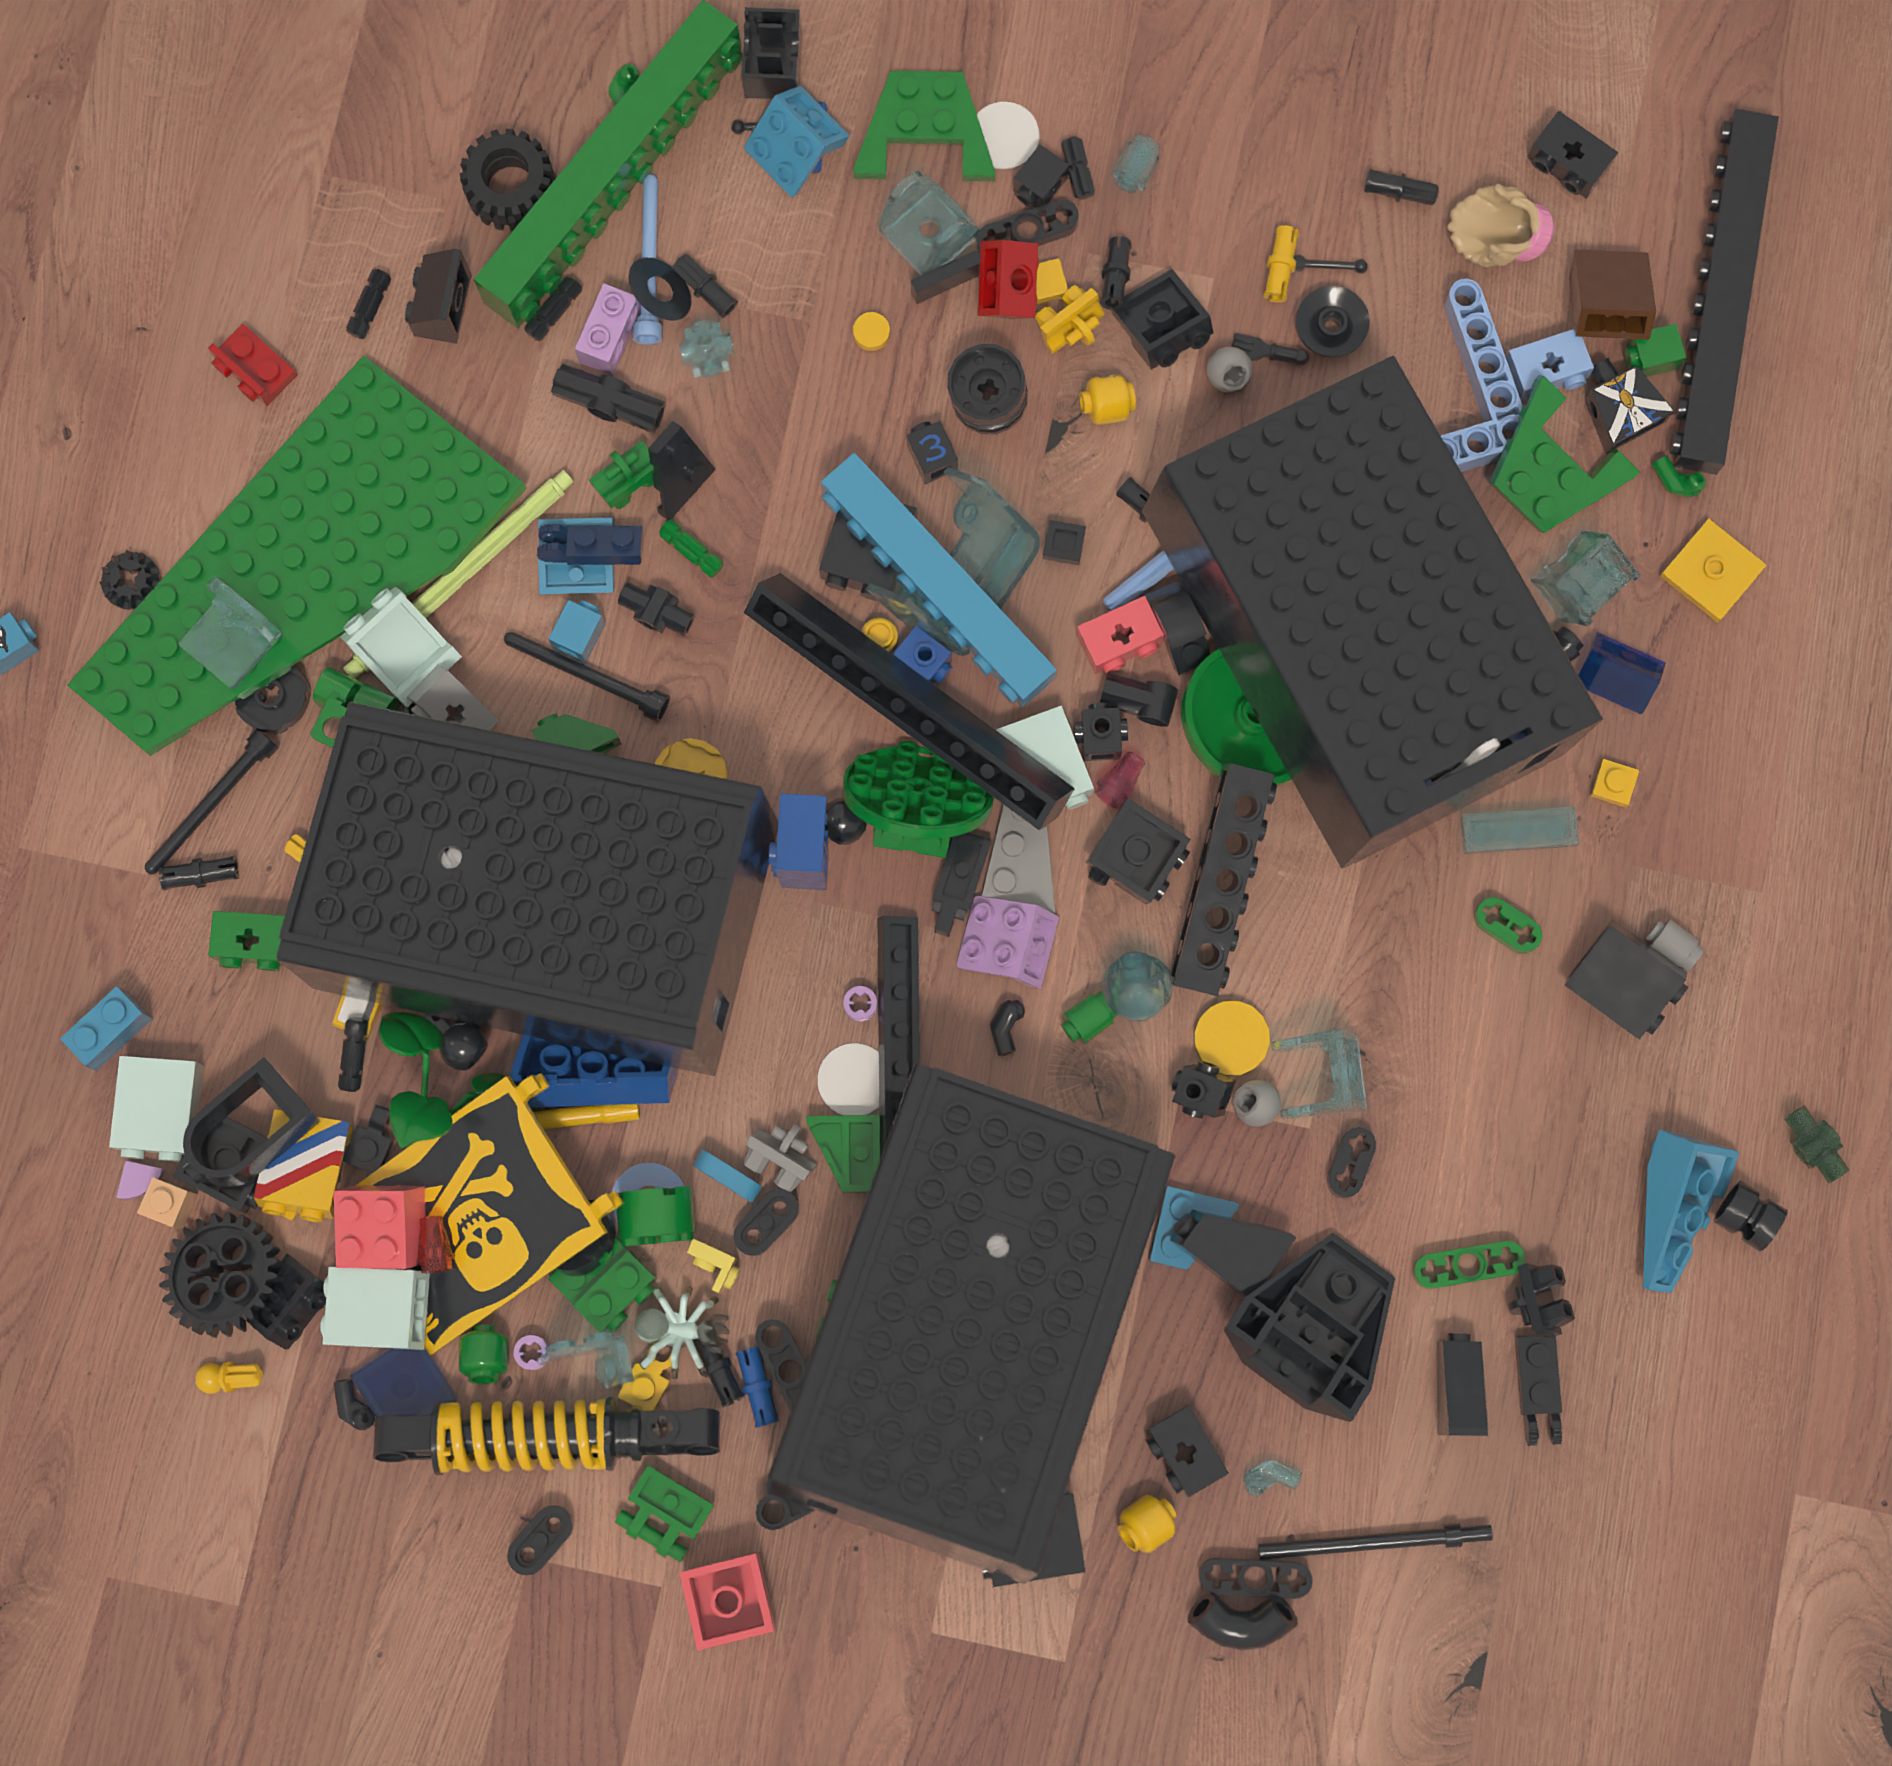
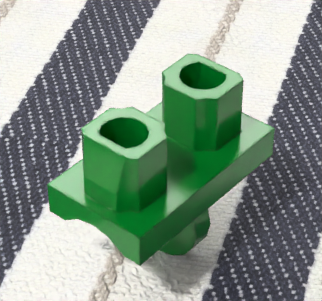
M640 441L621 456L617 451H613L609 454L612 463L589 479L593 488L611 509L613 507L622 509L630 503L631 494L641 486L643 488H650L654 485L652 478L654 468L650 464L648 447L643 441Z

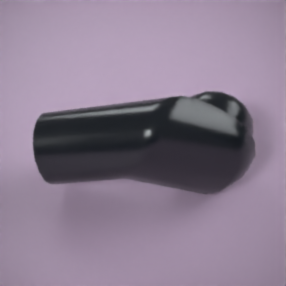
M1018 1000L1002 1002L990 1021V1030L998 1056L1016 1051L1010 1030L1015 1022L1025 1015V1007Z
M342 1379L334 1381L339 1418L357 1430H366L373 1426L375 1422L374 1412L370 1407L355 1398L353 1380Z

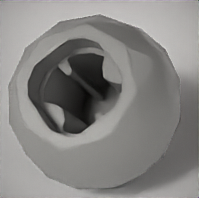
M1230 346L1217 349L1210 356L1206 367L1210 384L1215 389L1227 393L1242 390L1250 382L1253 373L1252 363L1247 353L1239 348Z
M1251 1079L1241 1084L1233 1100L1235 1115L1250 1127H1264L1272 1123L1279 1114L1281 1107L1279 1091L1266 1080Z

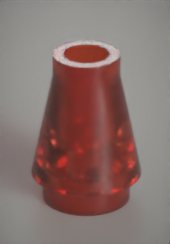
M443 1216L419 1219L420 1233L416 1265L421 1266V1274L452 1270V1261L455 1260L443 1224Z

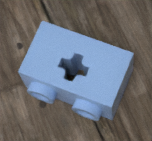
M1575 329L1511 349L1506 355V360L1521 401L1530 398L1534 389L1531 387L1538 375L1545 376L1557 389L1564 387L1566 391H1570L1583 386L1594 369L1583 338L1575 337ZM1546 363L1549 368L1543 369L1544 364ZM1556 367L1555 373L1550 368Z

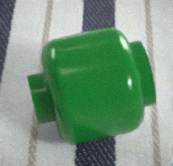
M486 1324L473 1326L472 1332L466 1333L460 1338L459 1372L468 1377L470 1383H496L499 1381V1377L508 1371L509 1341L504 1334L496 1332L494 1326Z

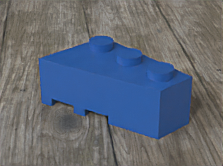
M780 793L777 842H770L769 865H771L773 877H778L781 888L827 890L829 846L828 831H825V825H827L826 796Z

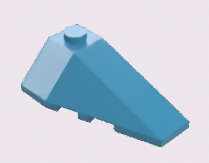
M1659 1129L1651 1147V1156L1647 1168L1643 1288L1672 1293L1693 1254L1692 1240L1700 1228L1706 1230L1711 1221V1218L1706 1214L1715 1198L1722 1199L1729 1187L1740 1151L1682 1133Z

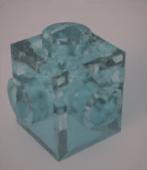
M703 320L693 323L690 326L691 328L683 329L686 342L679 343L684 365L691 364L694 378L700 376L711 377L730 370L727 355L734 354L730 333L722 334L720 322L712 323V321Z

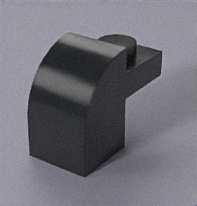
M1177 581L1144 595L1164 634V641L1174 670L1180 675L1197 668L1210 655V651L1205 639L1207 634L1204 625L1186 590Z

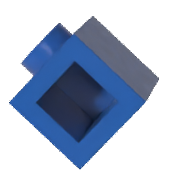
M915 626L893 654L932 684L936 682L940 685L953 668L950 665L952 653L918 626Z

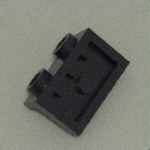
M286 1254L281 1260L284 1266L274 1270L275 1274L283 1278V1282L272 1284L271 1289L275 1290L279 1296L267 1297L266 1302L271 1308L270 1312L260 1308L257 1311L260 1322L256 1323L251 1319H247L246 1322L267 1340L288 1350L300 1338L303 1330L315 1314L324 1307L326 1297L324 1295V1281L314 1275L296 1258Z

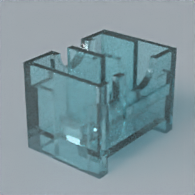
M1582 531L1566 546L1568 550L1559 560L1547 564L1530 581L1562 622L1589 626L1593 622L1591 618L1630 580L1636 581L1640 574L1610 534Z

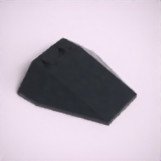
M1332 1233L1246 1296L1223 1330L1241 1362L1304 1409L1351 1422L1372 1390L1395 1277Z

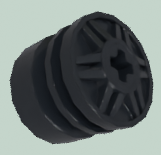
M978 344L970 347L954 360L948 372L947 388L957 418L966 428L979 434L996 435L1011 429L1022 418L1027 407L1028 389L1020 361L1010 350L996 344ZM989 388H994L995 395H991L989 400H984L983 393H987Z

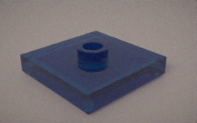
M425 1346L424 1350L391 1348L350 1375L375 1417L382 1415L431 1416L436 1400L452 1402L458 1398Z

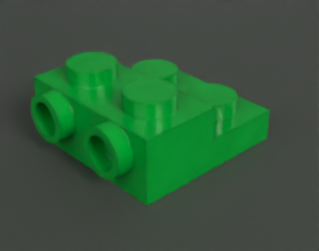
M615 1238L614 1247L610 1254L605 1252L604 1256L598 1261L601 1265L594 1271L580 1276H567L556 1270L548 1278L594 1328L602 1334L607 1329L611 1333L616 1331L628 1318L624 1312L634 1302L641 1305L656 1290L652 1284L657 1278L626 1247H622V1243L617 1238Z

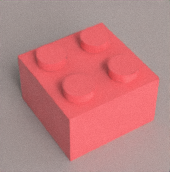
M354 1185L334 1190L336 1268L408 1269L427 1263L425 1186Z
M759 1552L684 1570L679 1573L697 1651L774 1632L777 1629Z

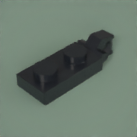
M970 833L953 837L933 896L934 903L931 911L940 913L934 933L949 937L955 918L964 921L966 913H969L992 840Z

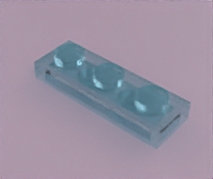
M1575 807L1465 814L1460 817L1464 854L1573 847L1579 844Z

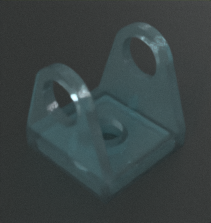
M921 171L909 174L894 188L878 224V230L920 275L949 263L977 239L978 232L980 231V228L931 177ZM926 222H933L939 226L940 231L935 237L927 238L919 232L920 227Z
M1339 1029L1271 1042L1272 1051H1290L1323 1047V1051H1329L1335 1096H1329L1330 1101L1280 1110L1281 1119L1367 1110L1357 1034Z

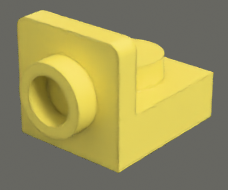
M693 1239L687 1253L695 1256L692 1264L711 1273L714 1272L715 1267L721 1268L712 1290L719 1294H722L724 1288L731 1290L740 1272V1269L735 1267L738 1259Z

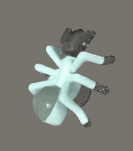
M687 1286L684 1294L681 1295L679 1313L673 1312L660 1289L655 1288L656 1290L653 1293L666 1314L651 1308L642 1311L636 1317L634 1329L638 1337L647 1343L657 1342L650 1348L648 1356L643 1360L640 1367L646 1369L655 1360L658 1351L666 1346L672 1349L670 1358L671 1378L677 1379L679 1373V1352L681 1348L687 1345L700 1375H707L706 1368L692 1340L699 1339L709 1352L723 1354L722 1348L713 1347L710 1344L724 1345L728 1343L727 1339L721 1338L719 1335L730 1334L729 1329L721 1323H714V1321H728L729 1317L727 1315L713 1314L709 1320L702 1322L699 1326L696 1324L701 1314L706 1309L712 1308L717 1304L719 1298L713 1296L710 1300L701 1302L687 1321V1304L692 1295V1286Z

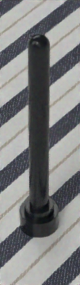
M508 632L504 636V643L507 646L638 705V710L644 712V717L657 723L663 718L668 708L670 695L657 689L653 692L650 690L643 692L517 633Z
M255 729L246 739L248 743L244 747L246 749L244 754L146 862L145 871L150 875L158 873L159 867L164 866L251 767L258 760L262 762L265 757L270 759L279 747L262 732Z

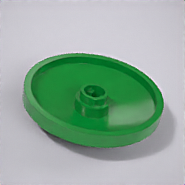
M1217 649L1194 670L1187 682L1182 697V725L1193 753L1209 771L1219 778L1223 762L1274 774L1273 782L1277 783V787L1292 781L1220 650Z

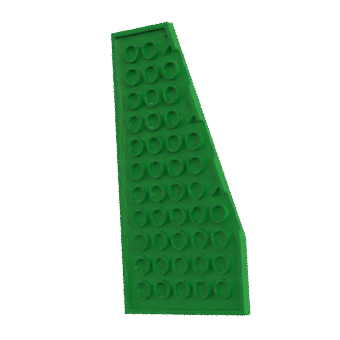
M363 355L155 586V590H152L146 596L145 601L143 600L67 686L151 756L191 732V727L237 699H245L250 696L254 691L263 688L272 680H276L289 672L291 666L345 633L343 628L346 623L357 614L363 616L373 607L371 604L372 600L384 589L392 590L394 587H397L408 596L440 575L446 576L453 572L527 487L520 479Z

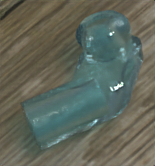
M1266 1460L1247 1472L1244 1477L1245 1489L1253 1496L1263 1494L1264 1490L1276 1483L1296 1490L1302 1472L1278 1462Z

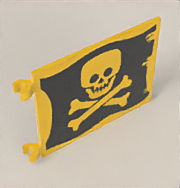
M542 1073L535 1077L534 1075L529 1076L518 1086L515 1085L510 1076H506L451 1116L453 1120L452 1127L446 1135L436 1139L413 1143L357 1184L425 1186L427 1263L408 1269L394 1270H415L430 1273L424 1343L429 1355L435 1354L606 1234L608 1231L601 1222L602 1217L623 1204L616 1190L610 1194L605 1193L592 1204L589 1203L528 1106L527 1102L529 1099L550 1086Z

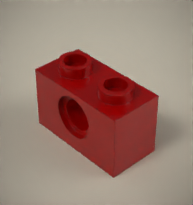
M1008 240L981 242L978 316L1007 319L1035 318L1037 269L1039 266L1038 243Z

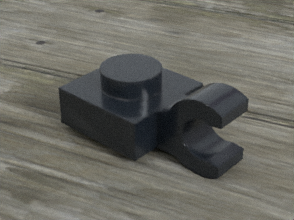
M375 1105L369 1120L368 1129L356 1126L342 1161L371 1173L385 1164L394 1143L393 1139L384 1136L390 1124L388 1108Z

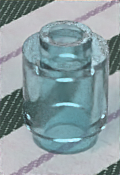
M1135 135L1132 141H1128L1112 173L1113 177L1117 180L1116 185L1129 193H1135L1136 190H1145L1160 159L1158 154L1160 146L1152 139L1142 135Z

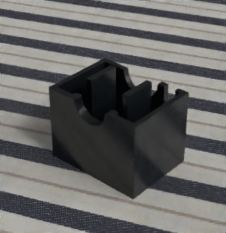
M745 7L744 49L741 70L745 98L773 99L775 95L800 86L802 48L800 9Z

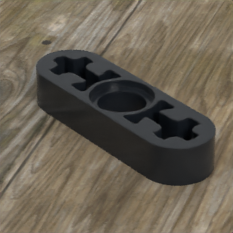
M1056 200L987 224L980 229L977 235L978 252L980 254L981 242L987 241L988 236L993 235L996 240L1007 237L1006 229L1011 228L1013 241L1038 243V246L1067 237L1077 228L1078 210L1068 200ZM1062 211L1064 216L1070 215L1067 225L1062 226L1060 221L1049 223L1056 219L1057 212ZM1043 216H1045V223H1049V232L1046 233L1044 232V223L1041 219ZM1024 222H1031L1037 226L1038 233L1030 239L1022 238L1017 232L1018 226Z
M1211 1558L1201 1565L1198 1572L1201 1586L1209 1593L1212 1592L1218 1595L1270 1597L1276 1594L1282 1598L1297 1599L1305 1596L1310 1591L1313 1583L1309 1569L1297 1562ZM1214 1565H1220L1222 1572L1234 1573L1232 1566L1240 1565L1237 1573L1239 1589H1231L1234 1582L1232 1580H1222L1219 1583V1587H1213L1212 1581L1205 1577L1206 1572H1212ZM1251 1567H1260L1266 1574V1583L1260 1589L1253 1590L1245 1584L1244 1575ZM1279 1567L1278 1576H1290L1292 1569H1297L1298 1575L1304 1577L1305 1582L1304 1584H1299L1297 1591L1294 1592L1291 1591L1290 1585L1286 1583H1277L1278 1591H1270L1274 1581L1271 1568Z

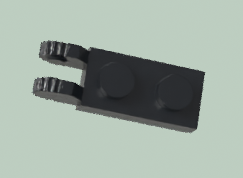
M1549 1335L1515 1337L1521 1415H1524L1527 1445H1538L1539 1431L1535 1414H1548V1433L1551 1444H1562V1425L1559 1414L1562 1413L1556 1337L1552 1338Z

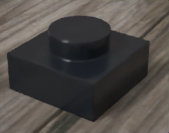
M1049 520L1043 559L1080 565L1086 526Z

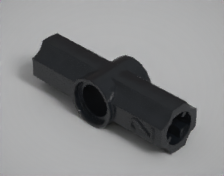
M566 364L561 365L553 379L551 389L553 396L585 407L589 413L605 421L617 422V420L652 433H655L657 428H659L666 407L665 401L630 389L631 387L618 378L601 374L598 377Z

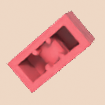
M1145 596L1077 626L1076 636L1095 674L1102 671L1105 674L1114 673L1126 665L1125 660L1138 655L1139 659L1151 656L1159 651L1158 645L1162 644L1164 638L1161 627ZM1117 632H1120L1123 637L1128 636L1127 644L1123 645L1120 640L1113 642Z

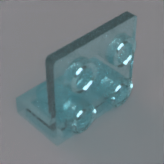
M215 576L206 586L215 596L211 602L212 606L179 641V646L230 689H235L283 634L269 619Z
M612 1330L589 1335L588 1338L583 1339L584 1344L575 1346L574 1339L552 1343L551 1346L545 1347L546 1353L537 1358L538 1365H544L598 1353L599 1359L595 1360L596 1376L599 1383H605L606 1390L622 1387L634 1381L624 1335L613 1337Z

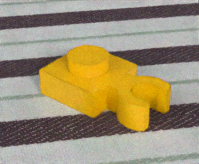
M657 1342L653 1343V1344L649 1347L648 1352H647V1356H648V1354H649L650 1348H651L654 1344H656ZM671 1354L665 1362H659L655 1357V1360L646 1369L639 1363H635L617 1397L633 1406H641L642 1411H655L671 1382L661 1376L664 1370L671 1368Z

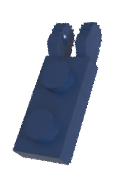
M544 524V526L539 528L538 538L542 542H546V544L537 547V557L541 561L567 563V565L642 564V526H568L566 528L561 524Z

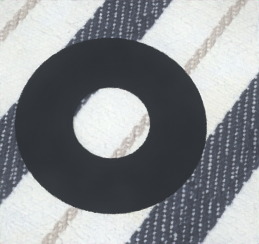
M641 258L632 264L629 270L630 288L635 298L648 312L658 318L669 321L680 320L689 313L692 303L689 288L686 282L674 271L673 267L655 258ZM651 277H660L670 285L673 291V297L670 301H660L650 293L648 280Z

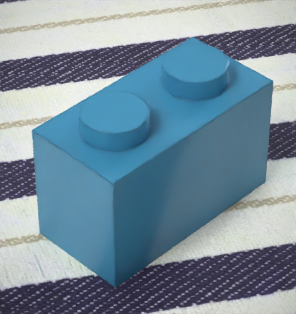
M116 986L65 1033L60 1040L86 1067L97 1071L153 1018L129 992Z

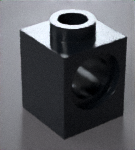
M1039 144L1013 177V191L1016 198L1030 208L1032 206L1039 207L1048 204L1068 179L1069 165Z

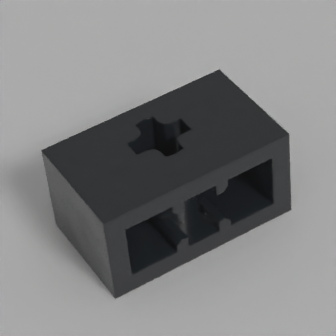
M1558 111L1533 143L1527 158L1532 161L1533 166L1544 174L1550 173L1559 179L1567 191L1574 195L1580 194L1587 199L1612 166L1618 152ZM1569 155L1574 156L1571 161L1567 159Z
M1189 1405L1147 1429L1151 1437L1145 1441L1156 1460L1161 1457L1165 1459L1170 1468V1471L1165 1473L1176 1494L1183 1491L1186 1497H1190L1229 1474ZM1180 1442L1184 1446L1192 1445L1194 1449L1190 1454L1192 1462L1188 1464L1184 1460L1177 1461L1174 1457L1179 1452L1176 1445Z

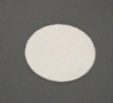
M996 102L984 107L977 113L994 168L1010 169L1020 166L1028 160L1037 148L1039 128L1033 115L1024 107L1012 102Z
M851 1043L839 1046L825 1057L818 1072V1089L822 1099L832 1110L841 1115H867L879 1108L878 1051L864 1044Z

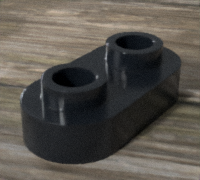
M775 1189L768 1192L736 1226L734 1230L736 1247L742 1253L749 1256H758L765 1253L797 1219L799 1204L795 1196L784 1189ZM778 1202H783L787 1205V1212L783 1216H776L773 1213V1207ZM751 1230H757L761 1234V1239L756 1244H750L747 1241V1234Z
M553 1505L545 1507L537 1513L508 1549V1563L516 1573L532 1575L543 1569L573 1532L574 1521L570 1512L564 1507ZM553 1517L558 1518L561 1522V1529L557 1533L551 1532L548 1528V1522ZM527 1547L535 1551V1559L530 1563L522 1558V1552Z

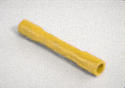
M639 1104L588 1105L533 1112L544 1130L594 1123L610 1124L640 1120Z

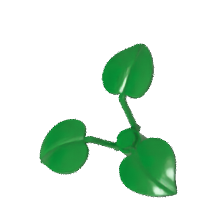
M393 1012L381 1017L378 1032L382 1043L390 1051L402 1056H416L420 1053L423 1060L421 1094L413 1091L398 1093L392 1098L389 1106L391 1127L401 1148L419 1141L436 1139L446 1135L452 1127L453 1120L451 1116L462 1109L467 1102L476 1099L506 1077L498 1073H483L474 1077L470 1085L473 1092H467L449 1110L447 1103L439 1097L428 1098L430 1053L428 1051L439 1049L442 1037L439 1029L428 1019L414 1013Z

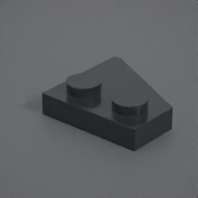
M674 421L668 425L648 448L650 464L654 468L652 475L654 488L660 492L662 504L657 507L660 516L666 520L672 519L716 470L682 426Z

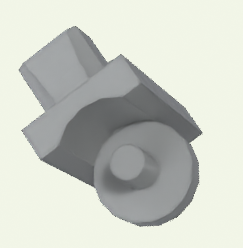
M794 1124L789 1132L776 1126L771 1135L759 1128L754 1135L750 1136L746 1143L749 1150L744 1166L761 1174L771 1160L782 1167L774 1183L790 1193L802 1180L805 1181L813 1173L817 1163L803 1155L809 1145L798 1139L802 1128L797 1124Z

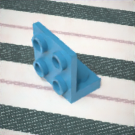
M798 86L774 96L746 142L744 149L790 197L798 195L822 155L843 147L850 135L802 86Z

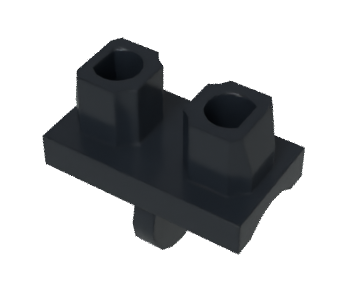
M1529 1263L1518 1266L1522 1286L1515 1288L1517 1300L1508 1304L1509 1313L1521 1315L1524 1326L1531 1325L1533 1333H1545L1552 1338L1562 1335L1561 1327L1575 1319L1572 1305L1568 1300L1559 1299L1554 1301L1552 1290L1565 1286L1566 1282L1562 1267L1553 1264L1536 1266Z

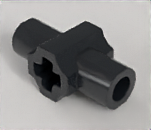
M627 582L618 598L619 605L635 612L633 616L635 621L654 632L663 633L665 628H668L685 636L695 618L694 614L677 606L679 603L677 597L658 586L650 585L648 590L645 591Z

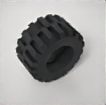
M506 128L505 134H499L498 129L490 131L492 137L487 139L483 135L476 139L478 143L476 148L472 145L468 147L466 153L469 159L462 158L460 164L463 171L460 173V181L473 213L476 216L479 215L483 223L489 226L493 222L495 229L502 231L504 226L508 225L510 230L513 231L556 178L546 150L542 149L541 143L538 140L533 139L531 141L529 134L523 131L520 132L519 136H516L514 129ZM517 167L528 172L524 185L514 192L497 193L488 188L491 178L501 169Z

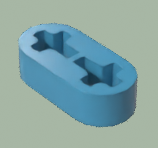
M703 1149L692 1164V1166L751 1203L755 1201L763 1188Z

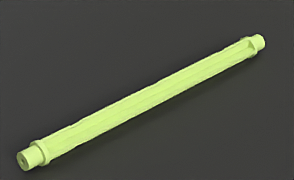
M562 470L553 479L549 478L518 509L514 510L484 537L453 572L446 576L442 575L412 602L414 607L426 619L453 595L462 584L474 576L524 531L533 520L538 518L565 494L564 491L574 483L570 476ZM354 654L352 655L353 659L343 669L350 677L356 679L364 671L368 672L370 669Z

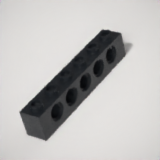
M1223 762L1168 978V983L1174 986L1218 996L1220 988L1224 989L1226 987L1230 968L1226 966L1229 951H1235L1239 938V930L1235 929L1238 915H1244L1248 904V893H1244L1247 880L1254 877L1257 869L1258 857L1254 856L1257 841H1263L1267 829V820L1263 819L1267 804L1271 805L1273 803L1277 790V783L1273 782L1274 774ZM1246 795L1251 801V810L1247 815L1240 817L1235 811V803L1239 797ZM1237 832L1242 839L1241 848L1235 853H1229L1225 846L1226 839L1230 834ZM1228 869L1233 877L1232 884L1227 889L1220 890L1216 885V877L1219 872ZM1219 906L1223 911V919L1217 926L1210 927L1206 920L1207 913L1211 908ZM1210 943L1213 946L1214 955L1209 962L1200 963L1197 958V951L1203 944Z

